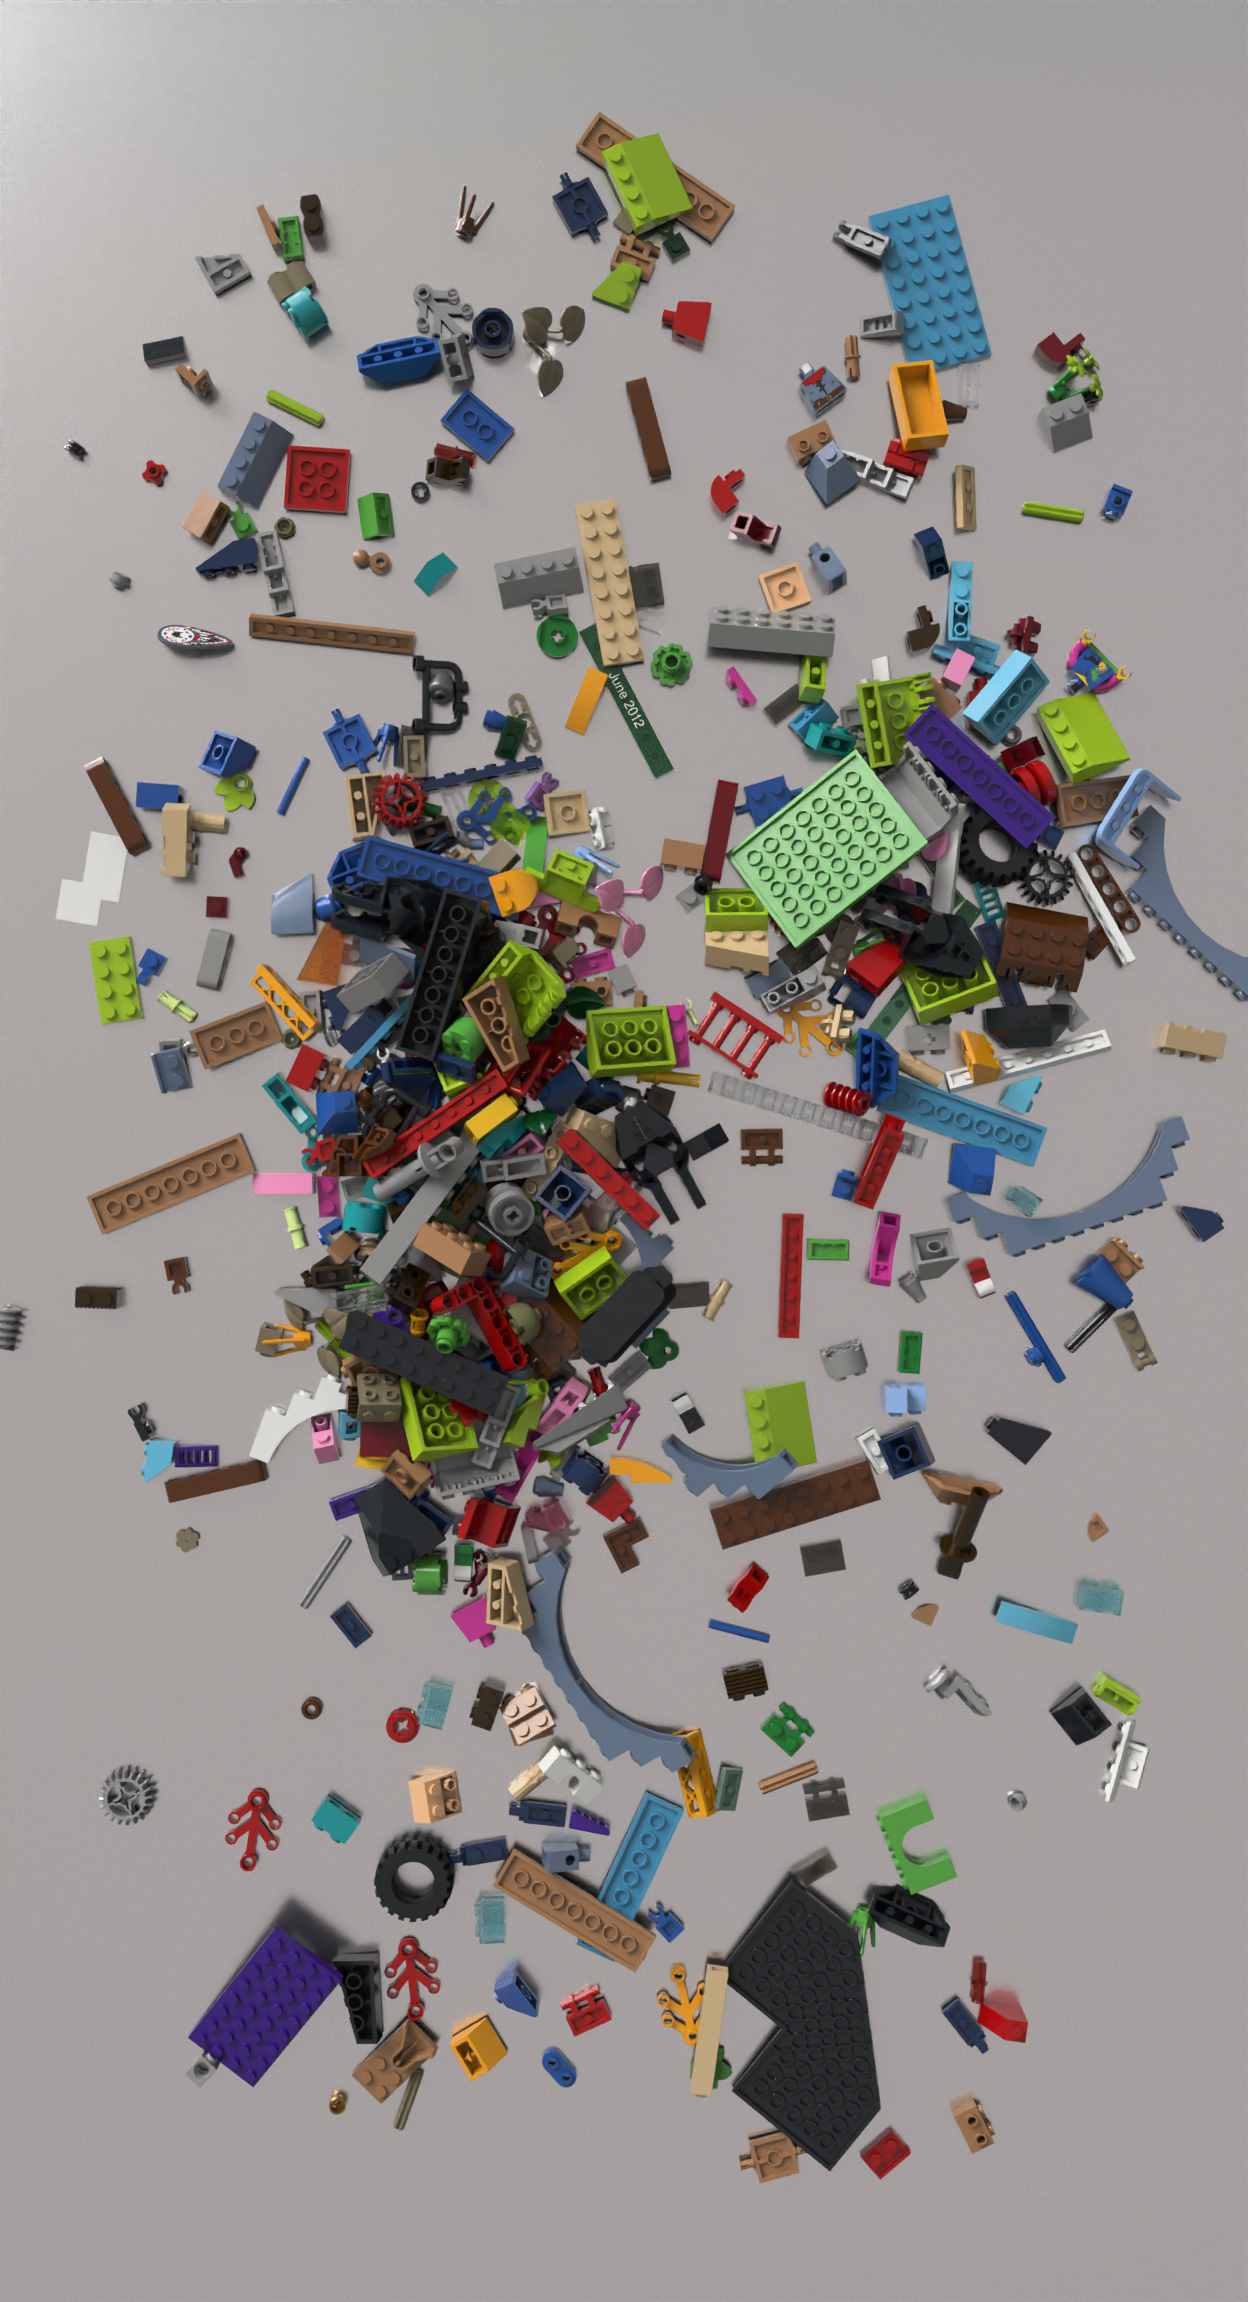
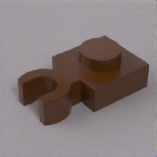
M181 1257L164 1261L167 1281L174 1280L172 1286L173 1294H178L177 1287L179 1285L183 1286L185 1293L188 1292L189 1286L183 1279L189 1277L186 1258Z

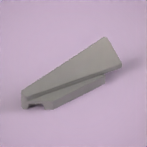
M614 1385L533 1442V1450L537 1452L542 1450L551 1452L553 1455H561L611 1423L610 1417L628 1410L619 1387Z

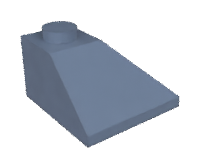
M833 440L814 455L804 472L827 505L861 480Z

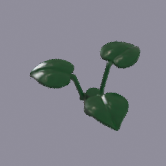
M585 986L573 987L567 992L568 1001L563 1003L560 1010L552 1008L551 1016L533 1037L528 1036V1040L540 1045L543 1044L551 1034V1027H557L561 1023V1016L564 1015L563 1012L566 1006L570 1016L576 1019L586 1018L587 1010H597L604 1006L602 998L591 988Z
M522 1097L523 1105H519V1109L526 1114L522 1119L523 1125L542 1137L547 1138L551 1136V1127L557 1120V1113L547 1109L529 1113L524 1106L526 1098Z

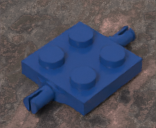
M340 709L333 710L331 713L336 723L332 728L324 731L323 735L339 768L343 770L357 764L361 774L368 773L369 770L364 760L378 752L361 715L357 714L351 718L344 719Z
M784 775L743 787L746 795V804L734 807L735 811L743 809L737 811L736 815L749 812L754 826H761L791 802L793 798L801 794L795 793L803 791L801 787L790 791L786 785Z

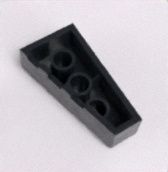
M378 1953L338 1954L332 1962L334 1968L343 1975L339 1986H341L344 1994V2002L349 2011V2019L356 2043L378 2044L383 2036Z

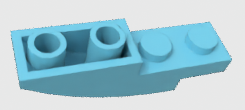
M952 561L948 605L949 641L970 642L973 562Z

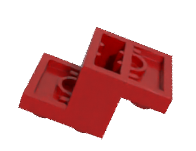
M471 1497L465 1504V1515L458 1524L457 1531L459 1532L457 1537L463 1540L472 1539L491 1548L507 1547L521 1508L515 1505H504L487 1497Z

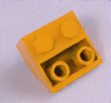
M487 2017L452 2037L450 2042L452 2051L470 2081L488 2072L508 2054Z

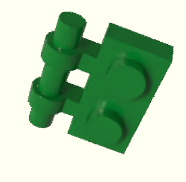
M784 1703L779 1708L784 1715L780 1718L774 1713L761 1727V1730L792 1757L805 1743V1740L800 1735L805 1733L808 1737H811L815 1731L806 1720L803 1721L796 1714L792 1707L789 1708ZM789 1720L797 1726L795 1730L786 1724Z

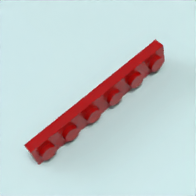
M572 1128L556 1142L645 1231L661 1216Z
M783 1213L778 1338H799L804 1214Z

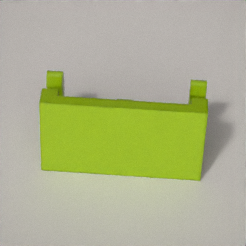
M1104 1674L1092 1692L1094 1696L1130 1716L1133 1715L1142 1701L1138 1694Z

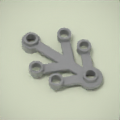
M428 284L417 285L413 291L414 300L419 304V317L416 319L417 328L426 330L429 326L428 319L426 318L428 305L433 310V332L430 334V339H433L435 335H439L440 339L443 338L441 334L442 320L454 334L464 333V336H468L469 341L466 342L468 350L471 349L474 345L472 333L463 331L448 314L470 317L473 313L472 305L470 303H463L461 306L439 305L434 299H448L450 302L457 301L459 298L458 290L453 287L447 291L433 290ZM426 291L427 295L425 297L420 296V292ZM455 292L456 296L454 298L449 297V293ZM465 307L470 308L468 313L463 312ZM425 320L426 324L420 326L419 321Z

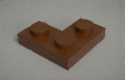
M640 1517L603 1535L621 1574L640 1565L631 1547L649 1537Z

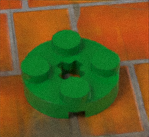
M553 615L542 621L537 629V642L540 649L551 657L567 656L577 645L578 631L568 617ZM556 631H560V635L563 636V639H559L558 642L551 637L552 634H556Z

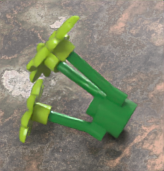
M1082 348V351L1086 354L1083 363H1078L1075 356H1066L1069 360L1067 361V364L1070 366L1069 370L1049 387L1057 401L1090 391L1091 393L1096 391V395L1102 400L1103 390L1097 374H1092L1094 382L1089 387L1072 393L1068 392L1071 390L1068 381L1078 373L1083 378L1087 374L1084 367L1093 364L1098 371L1100 370L1098 362L1094 360V357L1091 356L1087 349Z

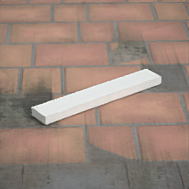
M961 803L958 804L957 815L944 829L949 835L948 847L945 855L937 860L931 906L932 909L938 912L952 915L966 804Z
M1074 851L1066 858L1069 861L1067 866L1073 868L1071 870L1072 875H1074L1076 882L1121 962L1127 967L1136 958L1077 853Z

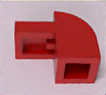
M741 469L736 472L735 470L729 472L724 477L725 481L718 475L711 485V503L721 518L739 504V500L731 490L745 480V474Z
M753 1564L732 1587L727 1601L743 1613L750 1605L752 1599L764 1588L770 1576Z

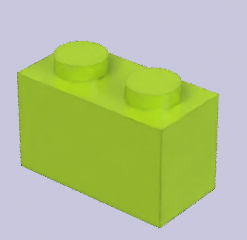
M804 655L799 666V700L819 703L826 690V657Z

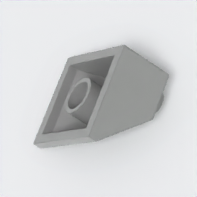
M951 1228L910 1235L919 1281L940 1278L959 1261Z

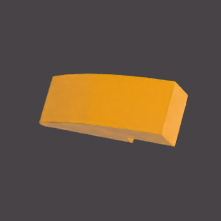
M592 667L588 668L565 728L584 736L608 680L607 674Z
M610 1456V1475H631V1483H672V1476L650 1463L633 1458Z

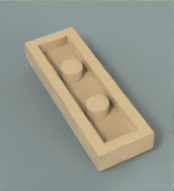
M962 464L955 466L957 528L968 531L976 530L975 467Z

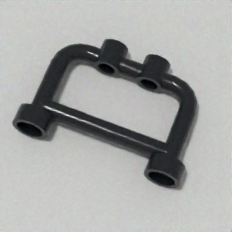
M414 655L412 661L413 671L422 672V718H413V735H423L424 731L451 732L456 730L461 724L462 714H467L468 710L467 702H462V693H467L468 682L462 681L463 676L460 667L454 662L425 660L423 655ZM431 669H448L454 673V702L452 705L454 719L450 724L430 723V692L428 688L431 679Z
M398 1087L387 1088L381 1096L375 1095L371 1101V1105L374 1106L371 1112L367 1110L361 1119L365 1123L361 1131L363 1141L366 1139L379 1114L386 1106L389 1097L392 1095L413 1106L394 1139L410 1129L417 1115L425 1119L434 1105L428 1101H425L423 1104Z
M478 1204L465 1223L462 1224L458 1233L467 1234L472 1224H475L512 1254L501 1272L493 1270L492 1265L488 1263L482 1274V1277L485 1279L489 1276L494 1280L501 1281L508 1277L522 1254L526 1255L531 1246L520 1238H517L512 1244L481 1219L485 1209Z

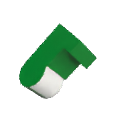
M456 1542L454 1545V1581L471 1582L474 1543Z

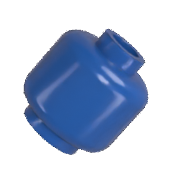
M330 893L315 902V909L313 911L318 920L330 924L332 912L346 909V906L343 903L334 901Z

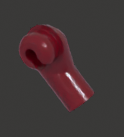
M244 847L236 848L229 858L234 878L244 875L241 867L247 856V850Z

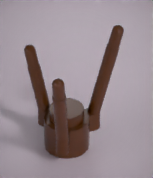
M463 186L455 231L460 235L470 238L472 234L476 235L478 228L493 208L494 203H490L477 223L474 224L475 220L470 215L476 195H472L466 216L463 215L466 186Z

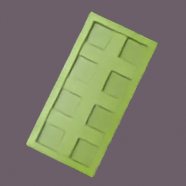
M131 937L90 942L89 949L101 1024L142 1019L143 1013L138 982H136L137 974Z

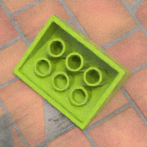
M659 133L621 142L602 151L603 164L636 236L693 210Z
M1094 692L1058 698L1037 707V720L1073 785L1130 760V756Z
M984 955L981 957L970 979L934 977L910 963L900 973L921 1025L999 996L997 982Z
M666 1005L586 1011L587 1060L591 1078L670 1072L677 1064Z
M404 1377L400 1378L401 1415L412 1461L435 1460L479 1448L473 1424L464 1427L459 1412L449 1411L452 1398Z
M805 1381L743 1390L754 1462L772 1457L785 1448L799 1463L797 1467L817 1463Z

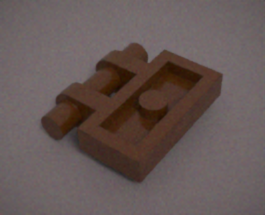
M782 1128L741 1129V1150L750 1151V1156H741L742 1165L750 1164V1166H756V1164H768V1166H775V1164H783V1155L775 1156V1149H783ZM756 1150H768V1156H756Z

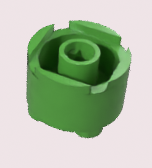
M467 1016L456 1019L442 1034V1052L472 1063L488 1047L474 1020Z
M431 1553L430 1556L425 1554L412 1562V1570L415 1571V1579L412 1581L413 1592H417L418 1595H445L446 1590H443V1584H448V1562L443 1561V1558L446 1557L445 1553Z

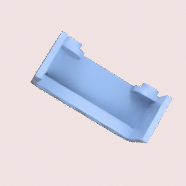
M1141 768L1134 770L1099 826L1095 838L1096 845L1115 861L1136 869L1140 865L1114 844L1148 788L1165 798L1179 802L1182 799L1150 771Z

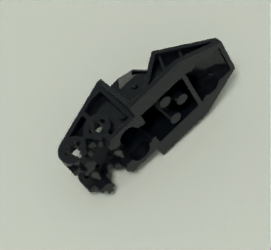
M386 876L384 885L363 883V886L354 889L346 881H343L342 884L332 886L331 898L334 901L375 912L381 916L368 915V912L362 911L359 916H350L346 909H339L338 912L333 911L331 914V927L377 942H382L387 935L403 937L419 945L429 940L444 889L428 880Z
M879 884L872 895L876 902L881 905L886 904V902L894 905L898 914H905L913 918L917 924L913 925L871 909H864L859 917L860 923L865 926L864 928L866 930L869 928L878 929L883 935V939L902 948L898 958L934 977L970 979L984 954V950L963 917L938 912L930 908L931 901L886 884ZM922 920L927 921L923 930L916 927L921 924Z
M643 1101L615 1116V1150L635 1185L651 1190L670 1225L675 1224L680 1219L657 1176L671 1167L676 1171L695 1207L699 1210L707 1205L689 1172V1152L670 1118Z

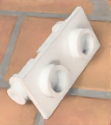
M595 807L589 810V824L593 832L592 842L596 847V851L604 848H613L615 841L612 829L605 830L604 826L611 825L608 810H606V807Z

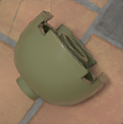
M514 1303L503 1309V1313L509 1319L510 1326L520 1344L526 1345L538 1336L542 1316L537 1308L533 1309L527 1303Z

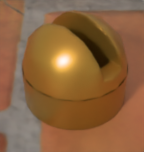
M339 2095L333 2096L329 2101L331 2113L338 2115L345 2111L346 2103L344 2098Z

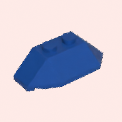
M414 336L376 344L367 349L363 354H358L357 362L361 374L382 384H388L425 376L440 358L441 353L438 339Z
M365 842L338 853L327 876L331 890L333 885L342 884L343 881H346L352 889L363 886V883H379L356 876Z
M859 1028L856 1089L857 1091L862 1090L864 1093L869 1092L871 1094L870 1108H874L898 1091L900 1054L879 1033Z

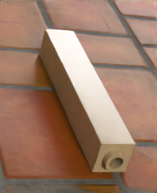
M707 1964L690 2086L691 2094L700 2098L712 2096L729 1974L728 1967Z

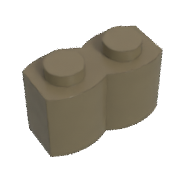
M302 260L291 262L287 265L285 271L274 272L267 281L268 287L281 307V304L285 302L284 300L306 286L310 291L316 287L315 280Z

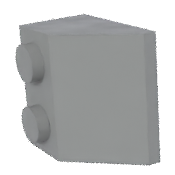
M1081 393L1046 406L1039 413L1053 453L1093 438L1089 412Z

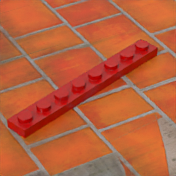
M495 1069L394 1139V1144L385 1152L363 1161L362 1163L372 1180H376L418 1151L419 1145L424 1142H431L510 1086L501 1071Z

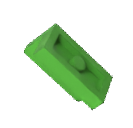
M372 492L358 498L363 539L394 535L389 494Z

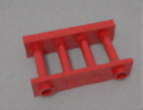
M714 992L710 998L713 1001L711 1004L712 1008L696 1032L688 1031L687 1034L690 1035L689 1040L698 1046L700 1043L704 1044L742 1069L741 1074L751 1080L752 1077L757 1079L759 1075L754 1070L771 1044L774 1045L775 1042L780 1044L784 1036L717 992ZM724 1008L730 1012V1018L713 1044H711L702 1036L718 1012ZM742 1020L747 1023V1030L729 1056L719 1048L736 1022L739 1023ZM759 1031L765 1035L763 1038L764 1042L746 1067L737 1061V1058L753 1034Z
M886 1113L855 1187H858V1191L854 1198V1203L872 1210L874 1209L905 1137V1134L901 1133L906 1120Z

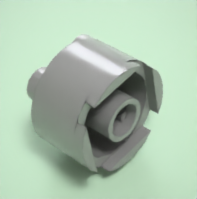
M852 1340L845 1341L829 1347L830 1352L828 1353L825 1350L822 1352L830 1378H834L835 1382H841L847 1379L846 1376L849 1375L860 1376L866 1373V1368L869 1364L861 1340H857L858 1344H853Z

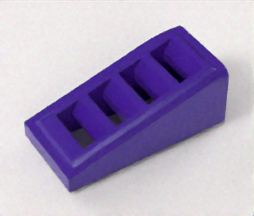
M177 1445L175 1447V1468L218 1467V1445ZM208 1450H211V1462H208ZM182 1451H186V1462H182ZM191 1451H194V1462H191ZM199 1451H203V1462H199Z
M572 1808L569 1821L570 1829L606 1836L610 1835V1826Z

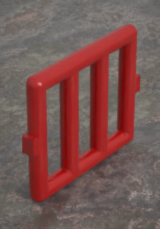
M529 1041L526 1044L528 1053L532 1050L541 1053L521 1088L511 1085L522 1064L508 1071L505 1079L510 1087L505 1092L525 1097L536 1078L540 1079L543 1074L542 1068L552 1053L551 1048ZM485 1049V1051L474 1062V1064H476V1067L479 1064L485 1052L487 1051V1049ZM495 1058L486 1073L482 1075L483 1078L495 1069H498L499 1064Z

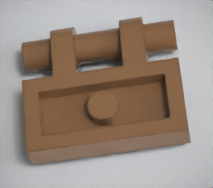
M622 233L619 241L625 243L626 246L625 248L619 245L616 246L610 267L616 269L623 261L643 268L640 279L649 281L656 260L650 258L649 255L654 254L658 256L661 248L655 246L653 242H644L636 239L637 236L632 234L628 236ZM636 247L644 250L643 254L632 251V248Z
M333 1057L331 1063H328L326 1066L327 1071L323 1080L319 1081V1088L316 1093H325L326 1090L330 1092L356 1091L365 1071L361 1069L356 1071L354 1069L350 1073L345 1066L342 1070L338 1068L341 1059ZM336 1073L340 1076L335 1086H333L330 1082Z

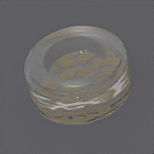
M331 1025L323 1028V1035L328 1046L338 1045L336 1029H333Z

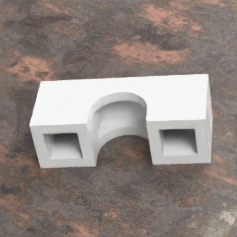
M554 1745L538 1765L542 1772L557 1784L567 1776H574L568 1787L576 1798L588 1806L604 1788L600 1781L601 1776L594 1770H591V1772L587 1770V1766L581 1760L577 1759L575 1761L572 1759V1755L566 1749L562 1748L560 1750Z

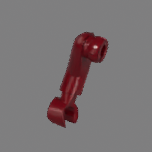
M476 1552L473 1555L475 1574L471 1579V1584L463 1589L464 1595H467L468 1590L472 1588L470 1597H475L478 1592L477 1586H480L487 1576L488 1569L480 1563V1560L484 1563L487 1562V1557L483 1552Z

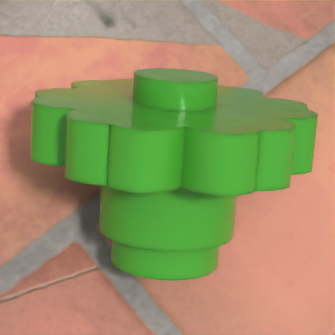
M670 643L667 648L660 646L653 653L654 661L651 662L650 667L653 676L656 678L660 677L661 684L674 686L676 682L684 683L690 676L689 668L692 667L693 662L690 653L683 652L682 645Z
M440 1315L438 1319H432L427 1330L430 1340L434 1342L436 1349L443 1354H450L453 1350H458L460 1346H466L471 1332L468 1331V1325L463 1320H454L450 1315Z

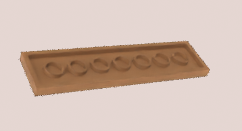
M598 112L576 144V149L605 168L602 161V151L637 137L601 112ZM673 163L693 207V210L676 218L712 242L734 211L735 205Z
M240 1133L91 1194L87 1196V1200L100 1231L104 1235L253 1173L255 1168Z
M515 1848L492 1885L633 1972L637 1971L657 1936L558 1874L547 1873L543 1865Z

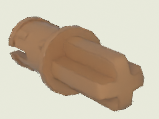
M849 335L845 339L846 356L844 357L847 360V378L856 379V377H861L859 367L861 355L858 352V337L856 335Z

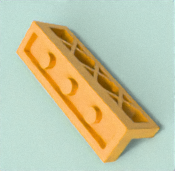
M260 964L255 969L258 973L249 982L303 1041H306L322 1023L269 965ZM261 977L269 984V988H262L257 983ZM273 991L282 998V1003L274 1002ZM286 1006H289L294 1011L296 1018H289L286 1015ZM300 1020L309 1028L305 1034L300 1030Z
M694 1730L686 1735H676L686 1737L696 1752L693 1761L688 1764L689 1772L684 1767L677 1770L689 1818L709 1817L720 1810L714 1808L716 1791L701 1730ZM689 1781L694 1786V1792L689 1788ZM694 1801L698 1804L700 1811L694 1810Z

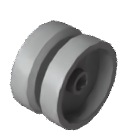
M511 1182L500 1183L491 1188L485 1196L483 1202L485 1214L495 1231L501 1235H519L532 1224L535 1216L534 1206L524 1189L518 1184Z

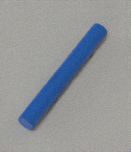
M302 756L276 813L284 816L310 761L308 758Z
M710 1620L708 1628L769 1643L770 1635L713 1620Z

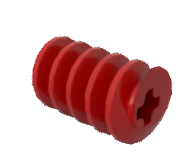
M830 1082L825 1090L824 1101L827 1107L861 1117L868 1111L872 1096L869 1092L864 1093L862 1090L857 1091L856 1088L850 1089L849 1086Z

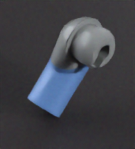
M462 829L456 832V842L465 849H484L483 839H470L467 837V831Z

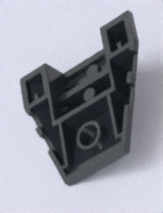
M387 1479L354 1498L371 1558L383 1577L399 1571L446 1540L437 1523L431 1517L427 1518L419 1511L420 1508L416 1504H411L405 1498L406 1495Z

